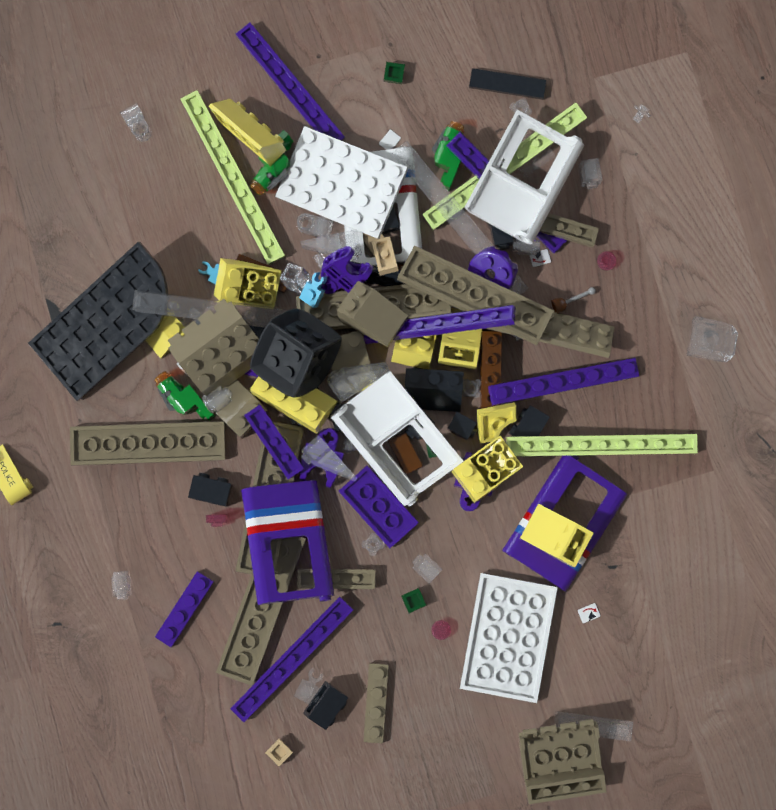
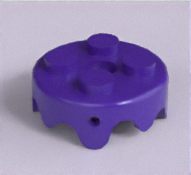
M490 246L477 253L471 259L468 271L510 289L515 283L518 265L512 263L506 251L497 250L495 247ZM487 269H492L495 272L494 278L488 276Z

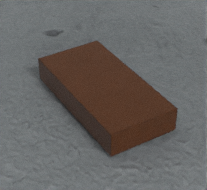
M405 432L388 440L406 475L423 466Z

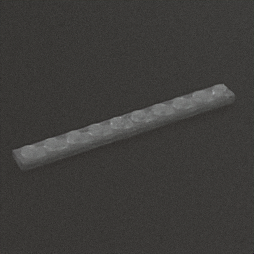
M407 141L392 153L399 164L409 168L407 171L409 176L475 255L485 248L493 246ZM487 269L495 277V272L492 269ZM516 274L515 283L509 290L521 295L529 288Z

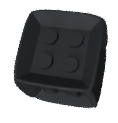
M291 309L277 315L267 324L252 355L250 368L256 375L280 392L294 398L301 397L320 386L327 377L339 352L342 338L335 330L310 313L301 309Z

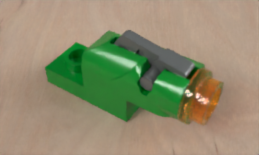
M450 121V124L446 126V129L443 130L432 148L435 154V166L448 171V173L444 171L440 181L443 183L442 189L446 191L450 190L461 163L446 147L459 132L464 135V126L454 121Z
M283 130L278 136L283 139V146L288 151L294 141ZM284 153L271 167L258 157L264 167H261L257 175L252 179L250 188L259 196L263 193L266 194L288 175L287 169L290 167V160Z
M164 371L154 379L156 387L169 411H177L182 415H186L195 407H198L196 412L202 419L206 417L210 421L215 417L190 385L183 389L184 386L177 382L171 373L168 374L167 371Z

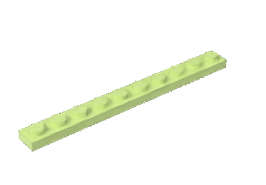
M196 90L181 98L188 115L267 264L270 265L284 258L285 255L200 94Z
M574 103L545 125L565 135L587 119L578 104ZM534 132L520 143L507 167V173H513L554 142ZM476 176L422 214L433 230L465 208L479 181Z
M697 434L506 437V444L515 456L698 453Z

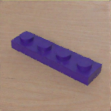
M260 404L244 415L287 479H290L304 469Z
M197 571L155 638L172 647L214 581Z

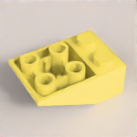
M220 258L214 296L219 301L225 299L227 302L232 301L233 303L274 307L281 270L239 260Z
M451 308V313L461 312L460 309ZM482 329L442 334L438 364L476 369Z
M437 335L396 340L391 362L429 369Z
M498 436L455 467L452 473L472 501L476 503L523 468V465L503 438Z
M538 504L520 538L567 565L576 567L593 532Z

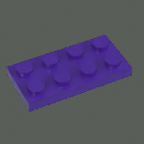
M368 466L364 467L338 491L389 549L418 524V521Z

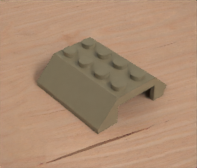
M225 299L213 306L216 313L209 309L198 317L201 324L198 325L193 321L183 328L182 331L185 336L182 337L178 332L168 339L171 345L168 349L199 390L209 399L251 369L252 355L259 341L258 336L241 316L232 301L227 303Z
M593 719L579 721V724L570 722L560 724V727L551 725L540 727V730L536 728L522 730V733H519L521 762L529 804L607 792L605 775L601 765L598 741L600 736L597 721H593Z

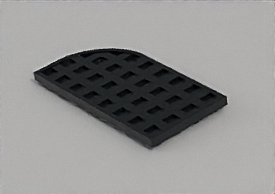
M137 242L28 342L76 401H80L159 328L168 304L167 281L160 264L141 242Z

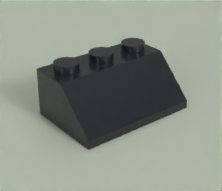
M406 368L405 390L422 410L461 412L464 372Z

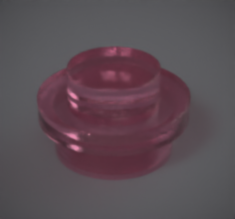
M602 252L597 258V264L602 270H611L616 265V257L611 252Z
M440 620L432 625L431 632L436 639L444 640L450 635L451 628L447 622Z

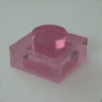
M206 515V523H211V527H223V523H227V515Z

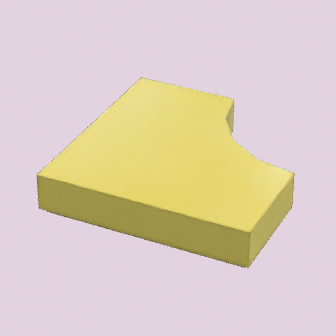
M514 402L477 410L478 440L480 444L493 441L500 436V433L507 425L517 421L516 405Z

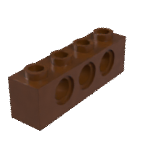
M482 331L480 409L493 407L488 386L501 384V332Z

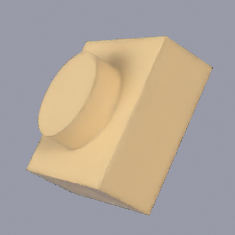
M279 738L265 753L280 766L293 751Z

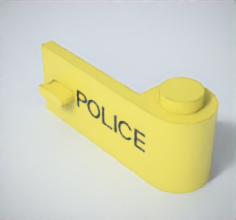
M2 444L0 446V489L7 501L14 505L30 495L33 486L28 478L24 480L19 474L6 448Z

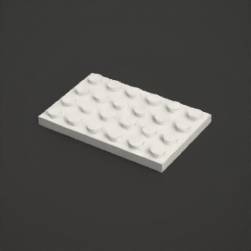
M304 126L290 159V167L287 169L288 175L282 179L275 197L379 239L409 168Z
M480 573L460 689L537 703L557 587Z

